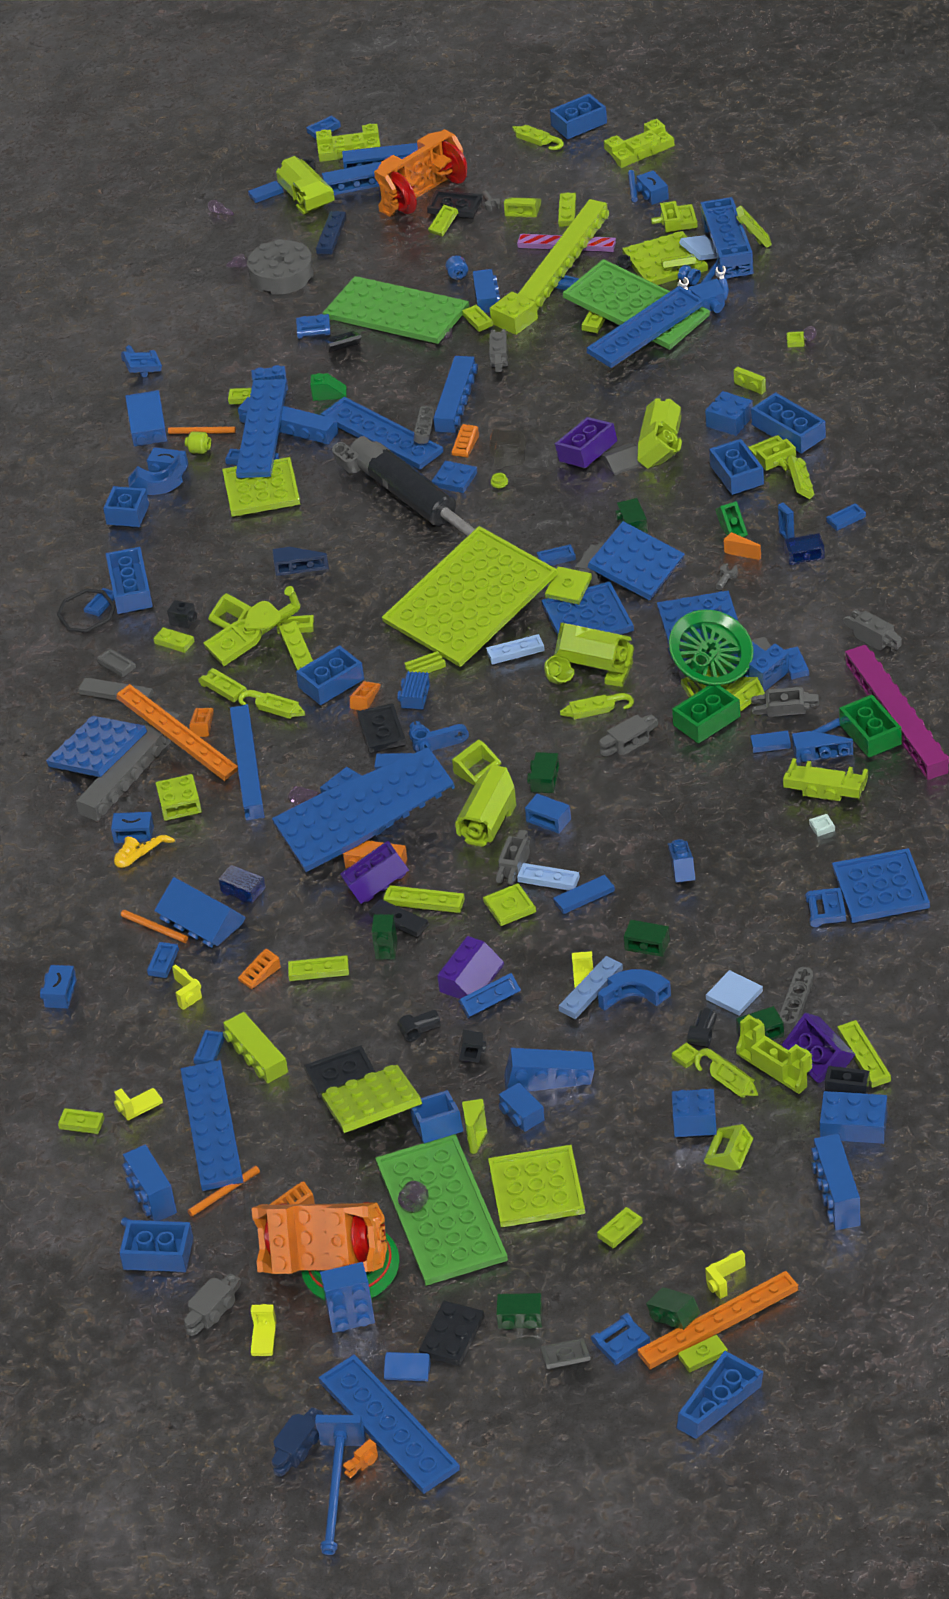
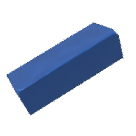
M386 1352L384 1380L428 1381L431 1365L429 1354Z

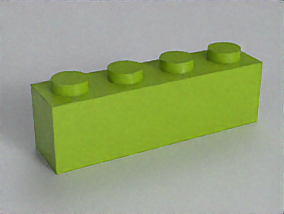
M245 1012L223 1022L225 1029L223 1035L226 1041L231 1042L236 1052L244 1056L247 1065H252L259 1078H263L268 1084L288 1073L286 1058Z

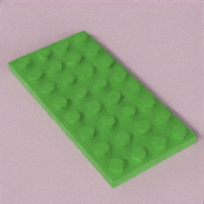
M603 259L563 292V298L621 325L670 291ZM704 307L699 308L652 341L670 350L708 318L710 310Z
M354 276L324 310L323 315L329 314V319L438 344L463 315L462 310L470 306L469 301Z
M456 1134L375 1158L426 1286L508 1261L507 1253Z

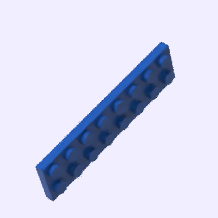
M679 285L588 346L587 353L612 368L704 306V300Z
M286 379L253 380L236 470L237 478L271 477L287 389Z
M343 397L321 413L322 416L336 419L338 428L357 438L365 436L372 442L382 443L406 463L419 470L443 453L442 446L430 440L425 444L416 443L413 431L346 397Z
M221 1060L180 1068L202 1191L230 1184L244 1183Z
M355 1354L318 1377L319 1383L349 1415H361L364 1431L423 1494L460 1470L457 1461Z

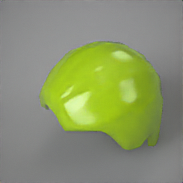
M553 655L545 661L544 672L550 682L563 684L570 681L573 677L574 669L571 667L568 659Z

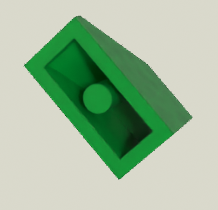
M328 373L311 375L310 385L313 401L334 400L346 397L347 386Z
M737 501L715 509L720 526L727 536L731 532L741 537L748 535Z

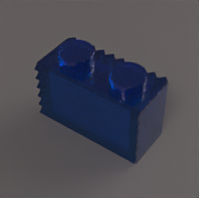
M820 533L784 540V550L790 565L806 563L807 561L813 562L814 560L825 558V549Z
M230 865L223 875L219 877L222 893L237 897L241 901H247L251 904L266 888L264 877Z

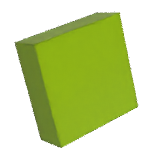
M787 332V347H804V332Z
M686 1042L672 1053V1059L687 1069L695 1063L694 1059L698 1050Z

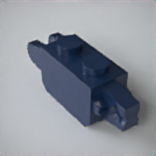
M311 1407L304 1416L301 1414L292 1415L274 1439L275 1454L271 1460L275 1475L279 1477L285 1475L291 1466L297 1468L300 1462L306 1459L310 1448L319 1440V1432L317 1431L315 1420L316 1415H324L321 1410Z

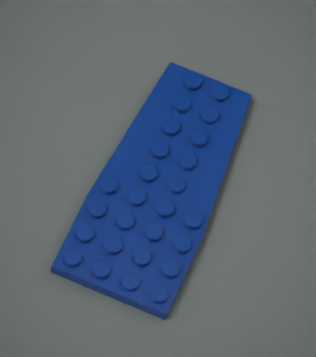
M425 748L325 791L273 817L272 820L305 872L362 844L377 835V830L384 826L389 828L394 825L393 821L402 816L404 819L410 815L409 811L416 807L421 809L426 806V801L433 797L438 799L442 796L441 792L450 787L453 790L455 786L430 748Z

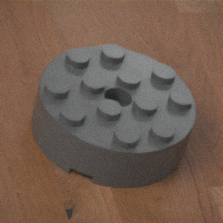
M277 239L273 242L262 243L252 251L247 259L250 283L260 292L265 290L270 291L271 294L291 293L308 284L307 281L313 278L314 275L310 250L303 243Z

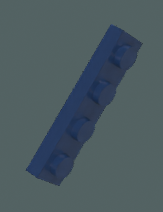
M330 211L316 247L317 254L333 253L346 220V212Z

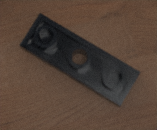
M382 899L369 910V916L374 917V915L394 914L395 927L416 937L429 925L427 919Z

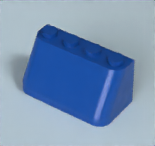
M175 877L171 880L154 910L160 914L159 918L168 924L170 921L175 922L174 927L183 932L185 929L189 930L188 935L197 940L199 937L203 938L202 942L211 948L214 945L219 946L246 919L245 916Z

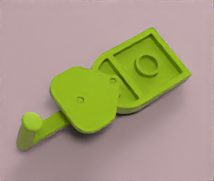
M288 586L284 590V594L289 597L291 603L279 611L268 601L257 603L248 610L246 619L232 623L203 643L205 648L225 666L254 647L260 641L263 634L299 611L301 606L294 588Z

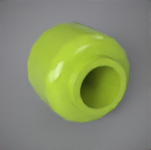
M193 431L185 438V446L188 447L190 453L205 454L211 448V438L208 437L206 432Z

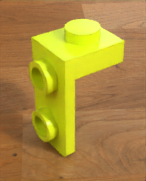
M592 951L572 953L575 988L593 970Z
M175 964L172 966L174 979L183 986V988L176 992L178 1006L184 1010L202 998L201 984L197 979L190 977L185 969H181Z
M122 1088L114 1092L116 1101H114L115 1107L118 1112L123 1114L127 1121L163 1103L162 1098L154 1088L132 1099H129Z
M742 1250L732 1253L728 1257L705 1268L707 1286L720 1299L728 1296L727 1281L723 1277L745 1266V1253Z
M252 1305L251 1315L254 1328L251 1355L272 1356L277 1323L274 1305Z

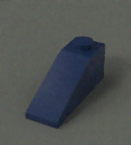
M295 547L273 549L276 576L329 569L327 553Z

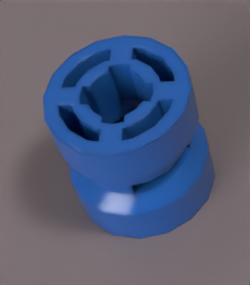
M683 265L678 272V279L683 281L684 277L689 280L688 284L696 285L700 280L701 271L695 268L691 269L688 265Z

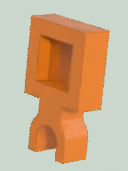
M369 1439L354 1452V1457L343 1464V1467L346 1469L344 1471L346 1476L351 1479L359 1469L363 1471L378 1458L376 1443Z

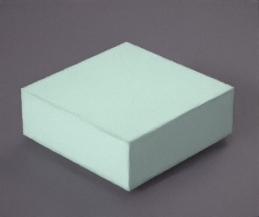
M828 814L809 819V825L817 837L835 831V825Z

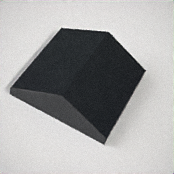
M350 331L322 339V343L329 353L360 344L361 335L355 331Z

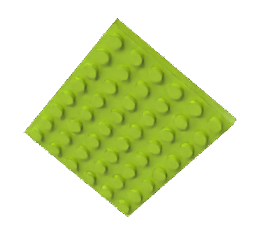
M478 526L382 616V620L430 650L438 651L442 657L461 667L555 578L558 572L556 568Z

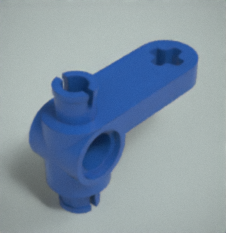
M415 721L416 725L412 722L409 726V736L415 752L425 748H430L433 752L437 749L462 743L469 737V732L463 724L431 732L424 725H421L419 721Z

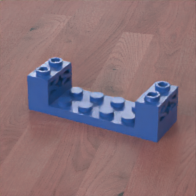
M733 197L700 202L702 226L704 232H709L717 253L718 271L723 272L722 266H725L724 278L726 279L753 274L752 250L743 225L736 217L738 214Z
M706 596L684 613L682 617L697 610L721 612V604L710 596ZM752 642L753 659L749 663V669L742 677H758L765 692L789 673V653L777 644H773L765 651Z

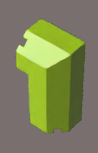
M293 156L282 161V167L276 171L277 181L293 197V200L298 201L299 204H296L297 209L303 215L322 208L335 200L333 189L304 160Z
M656 398L646 407L638 441V461L647 469L666 462L681 449L682 440L677 438L681 423V407L671 399L660 401L661 399Z
M561 622L554 655L566 658L572 663L624 673L625 670L623 668L625 666L629 667L631 664L634 647L629 643V640L632 641L629 636Z
M491 765L477 780L455 822L456 834L460 837L463 835L465 837L464 841L470 845L484 847L487 842H492L505 816H511L516 807L515 788L506 767Z

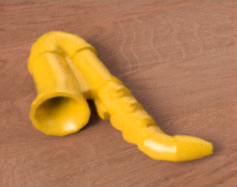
M159 835L147 841L145 845L143 843L140 845L135 838L127 836L125 837L123 847L115 854L114 864L118 868H126L161 842L172 843L175 842V839L168 835Z

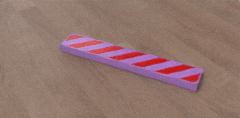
M520 234L517 246L518 248L552 249L562 235ZM593 237L582 251L614 252L616 238Z

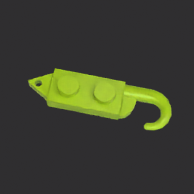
M529 125L512 126L516 137L539 146L547 145L551 142L558 144L554 147L549 146L550 150H559L564 145L562 139L552 136L543 130Z
M246 690L238 697L241 705L246 704L243 701L245 697L256 698L255 704L259 710L291 719L295 716H305V711L299 706V702L271 693L265 694L255 690Z
M627 693L581 699L569 702V705L560 711V715L573 717L575 720L609 713L615 708V702L621 700L629 701L623 707L624 709H629L633 706L634 699Z
M705 1048L698 1051L694 1061L699 1071H702L700 1059L703 1056H707L712 1060L710 1065L712 1077L740 1097L758 1096L753 1078L711 1049Z

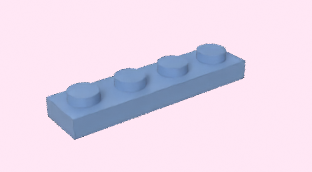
M605 956L559 1005V1011L576 1019L598 996V992L608 986L607 978L623 970V964Z

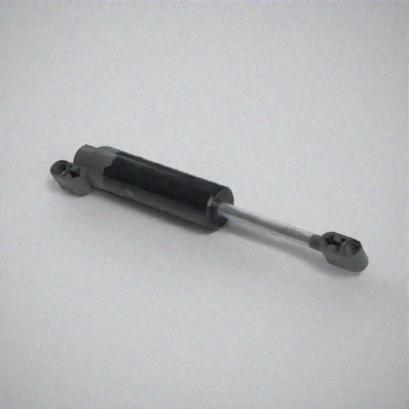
M361 436L352 443L351 447L343 442L333 445L332 452L339 466L349 473H356L360 469L433 525L438 526L449 522L466 536H469L475 530V528L455 514L456 501L452 496L382 443L372 442L365 436Z

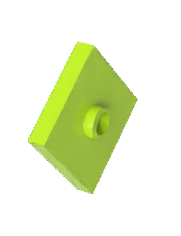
M558 566V575L551 580L545 592V597L580 604L592 579V574Z
M519 883L483 897L485 905L500 926L536 912L535 905Z

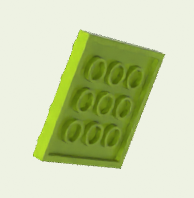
M683 231L622 248L623 255L630 256L631 266L638 276L656 285L677 280L678 272L683 266L663 268L661 265L662 258L691 253L679 243L681 238H687ZM696 258V263L687 264L691 269L695 268L701 272L708 271V264L705 260H698Z
M290 457L274 460L271 477L237 478V466L222 469L232 516L300 505Z
M390 1065L376 1073H368L360 1080H349L344 1086L339 1088L330 1087L326 1090V1093L321 1094L324 1103L344 1133L422 1104L419 1094L398 1065Z
M572 1145L488 1158L501 1227L585 1214Z

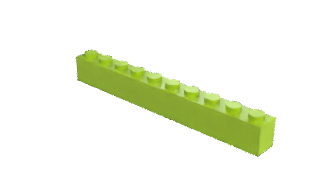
M592 199L588 200L518 293L536 302L537 311L543 306L544 301L550 296L553 289L557 287L558 282L565 276L568 269L572 267L573 262L580 256L582 250L587 247L588 242L608 218L609 210L607 203Z

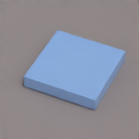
M705 235L680 239V245L691 254H694L698 260L717 258L713 242Z
M729 970L706 994V1000L740 1016L763 992V986Z

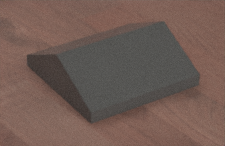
M632 443L606 451L600 456V459L613 475L642 466L638 461V446Z
M584 1338L540 1347L546 1370L591 1360Z

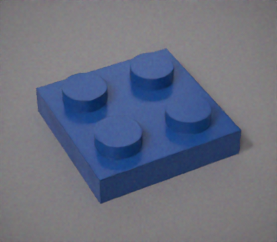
M445 461L432 482L441 489L464 493L478 473L477 467Z

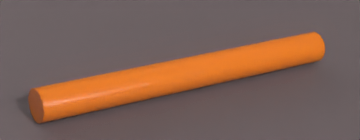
M168 427V434H190L193 431L206 432L207 434L236 433V427Z
M122 910L121 917L180 942L186 943L188 940L187 935L127 910Z
M254 1166L243 1173V1182L245 1183L260 1173L259 1168ZM243 1183L223 1186L188 1209L189 1215L193 1217Z

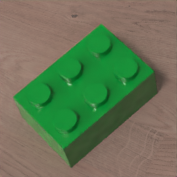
M708 685L672 708L673 726L699 744L741 717L740 699L720 685Z
M873 695L839 708L840 726L868 758L902 744L901 726Z

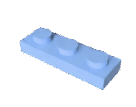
M539 634L487 647L486 651L491 664H496L545 651Z
M523 863L517 878L518 882L572 890L576 888L580 875L579 872Z

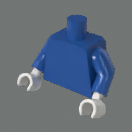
M722 266L723 272H719L716 267L715 275L720 280L716 278L687 287L689 280L684 277L683 283L679 279L677 286L680 285L703 299L704 306L702 307L715 313L722 311L729 293L727 280L724 278L725 266Z

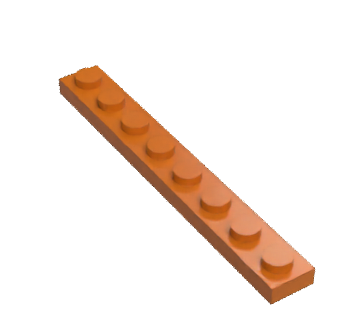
M131 684L117 693L116 699L224 781L238 771L236 764Z
M784 1271L694 1319L684 1330L677 1328L639 1348L638 1356L649 1369H652L677 1356L679 1352L720 1333L798 1291V1284L787 1271Z

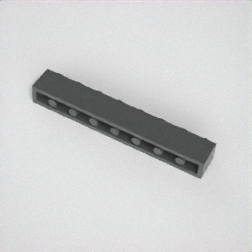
M165 710L181 723L179 714ZM148 723L145 726L147 732L78 798L76 802L79 815L99 821L109 808L118 801L120 796L128 790L130 785L139 778L140 774L149 767L151 762L160 755L161 751L170 744L171 740Z

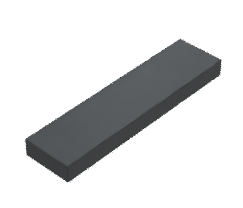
M85 677L78 690L79 694L118 700L116 699L117 693L129 684ZM132 685L149 699L153 695L152 688Z

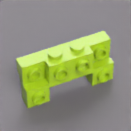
M658 119L645 123L644 133L623 141L617 135L604 140V149L611 154L617 165L621 168L675 146L674 137L666 132L665 125Z
M362 125V133L332 136L331 130L316 131L319 162L343 159L342 151L380 147L378 125Z
M793 758L788 771L784 775L783 786L784 788L802 790L803 796L835 801H841L842 796L860 798L861 792L864 791L868 780V769H864L863 774L859 775L853 774V767H849L845 777V771L812 767L811 761H807L806 767L797 766L796 759Z
M747 1015L740 1021V1038L736 1046V1054L798 1094L806 1089L807 1072L812 1069V1054L797 1044L790 1050H787L766 1037L764 1024L759 1019Z

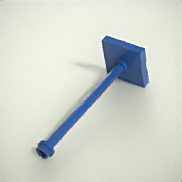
M316 1415L315 1424L319 1432L321 1446H335L325 1541H322L320 1544L321 1552L325 1555L335 1554L338 1544L334 1542L344 1446H362L366 1442L361 1415Z

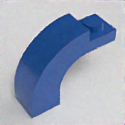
M179 454L167 469L160 472H150L137 466L128 477L129 487L145 488L147 495L163 494L172 491L183 482L182 474L187 468L185 456Z
M632 969L621 971L607 978L608 986L598 992L599 1007L605 1011L625 997L640 996L658 1006L671 996L670 981L648 970Z

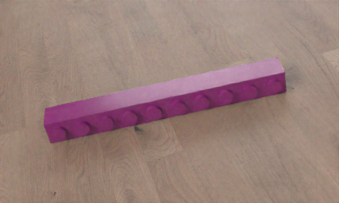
M866 644L845 651L847 668L867 696L873 695L901 726L902 745L926 779L929 780L947 774L949 756L944 754L939 742L934 740L931 731L926 729L923 720L919 719L915 709L910 707L906 696L900 693L898 685L892 682L890 674L885 672L882 663L878 662L875 658L874 652L870 651Z

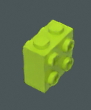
M193 774L156 782L164 821L202 813Z

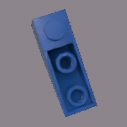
M814 731L792 734L793 751L797 763L853 755V739Z
M678 839L668 843L675 881L695 880L693 856L688 842Z

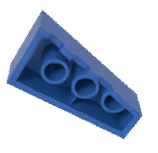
M511 1048L504 1074L505 1089L507 1090L517 1083H520L528 1092L590 1085L594 1074L592 1052Z
M724 1351L678 1413L677 1429L697 1439L762 1386L764 1371Z

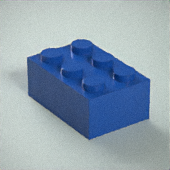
M591 94L584 95L550 110L551 126L567 139L574 138L607 123L606 107Z
M742 439L709 449L710 466L732 495L764 485L763 467Z
M340 645L296 671L298 688L320 705L364 680L362 662Z
M824 1091L820 1117V1137L839 1134L841 1141L884 1144L887 1121V1095Z
M146 1144L124 1153L125 1163L122 1164L125 1174L128 1175L125 1178L129 1189H134V1196L137 1202H142V1209L146 1217L150 1216L153 1221H160L176 1214L177 1210L171 1184Z
M127 1220L120 1249L123 1270L186 1272L194 1239L190 1222Z
M363 1262L320 1272L332 1333L375 1323L369 1283Z

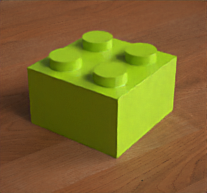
M511 291L490 307L493 325L517 335L538 319L537 303Z

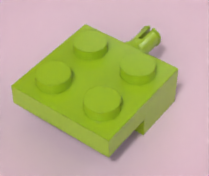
M676 201L660 203L661 217L651 218L652 225L662 223L666 232L698 228L692 204L677 206Z
M779 435L748 447L766 471L777 466H781L787 471L790 469L787 459L791 455L796 457V447L788 439L783 440Z

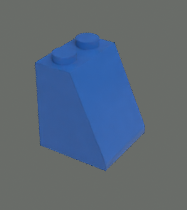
M159 390L125 395L134 447L166 442L167 435Z

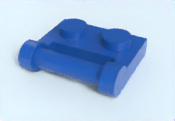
M329 314L296 318L298 339L303 338V336L331 335Z
M155 350L137 353L122 351L121 353L122 361L125 362L129 373L155 372L162 369V364Z
M841 887L813 890L805 894L806 902L809 903L810 924L812 927H819L826 923L846 921ZM817 900H822L824 914L818 913Z
M628 1313L620 1316V1320L602 1332H596L591 1335L593 1344L615 1366L637 1352L639 1348L650 1343V1337L633 1321ZM622 1328H627L626 1331L608 1343L604 1341Z

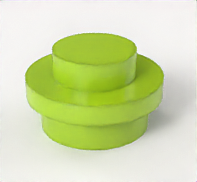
M495 473L492 476L491 485L500 489L508 484V478L504 473Z

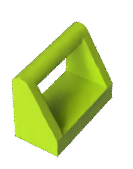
M509 197L504 201L505 216L537 217L541 199Z
M226 593L220 598L209 615L208 620L225 629L231 624L220 619V616L228 612L237 617L238 620L246 619L251 606Z
M741 677L725 688V690L740 699V712L752 703V697L765 694L758 677Z
M479 739L452 759L454 774L472 785L476 784L477 780L491 765H501V761ZM481 759L490 762L488 766L475 776L468 770Z
M483 1099L462 1102L469 1151L472 1154L478 1152L487 1134Z
M743 1124L718 1128L717 1135L714 1136L704 1162L708 1165L729 1170H739L754 1138ZM722 1139H730L724 1153L716 1154Z

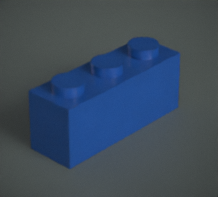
M492 269L473 271L477 305L485 313L490 312V307L500 300L497 277L493 275Z

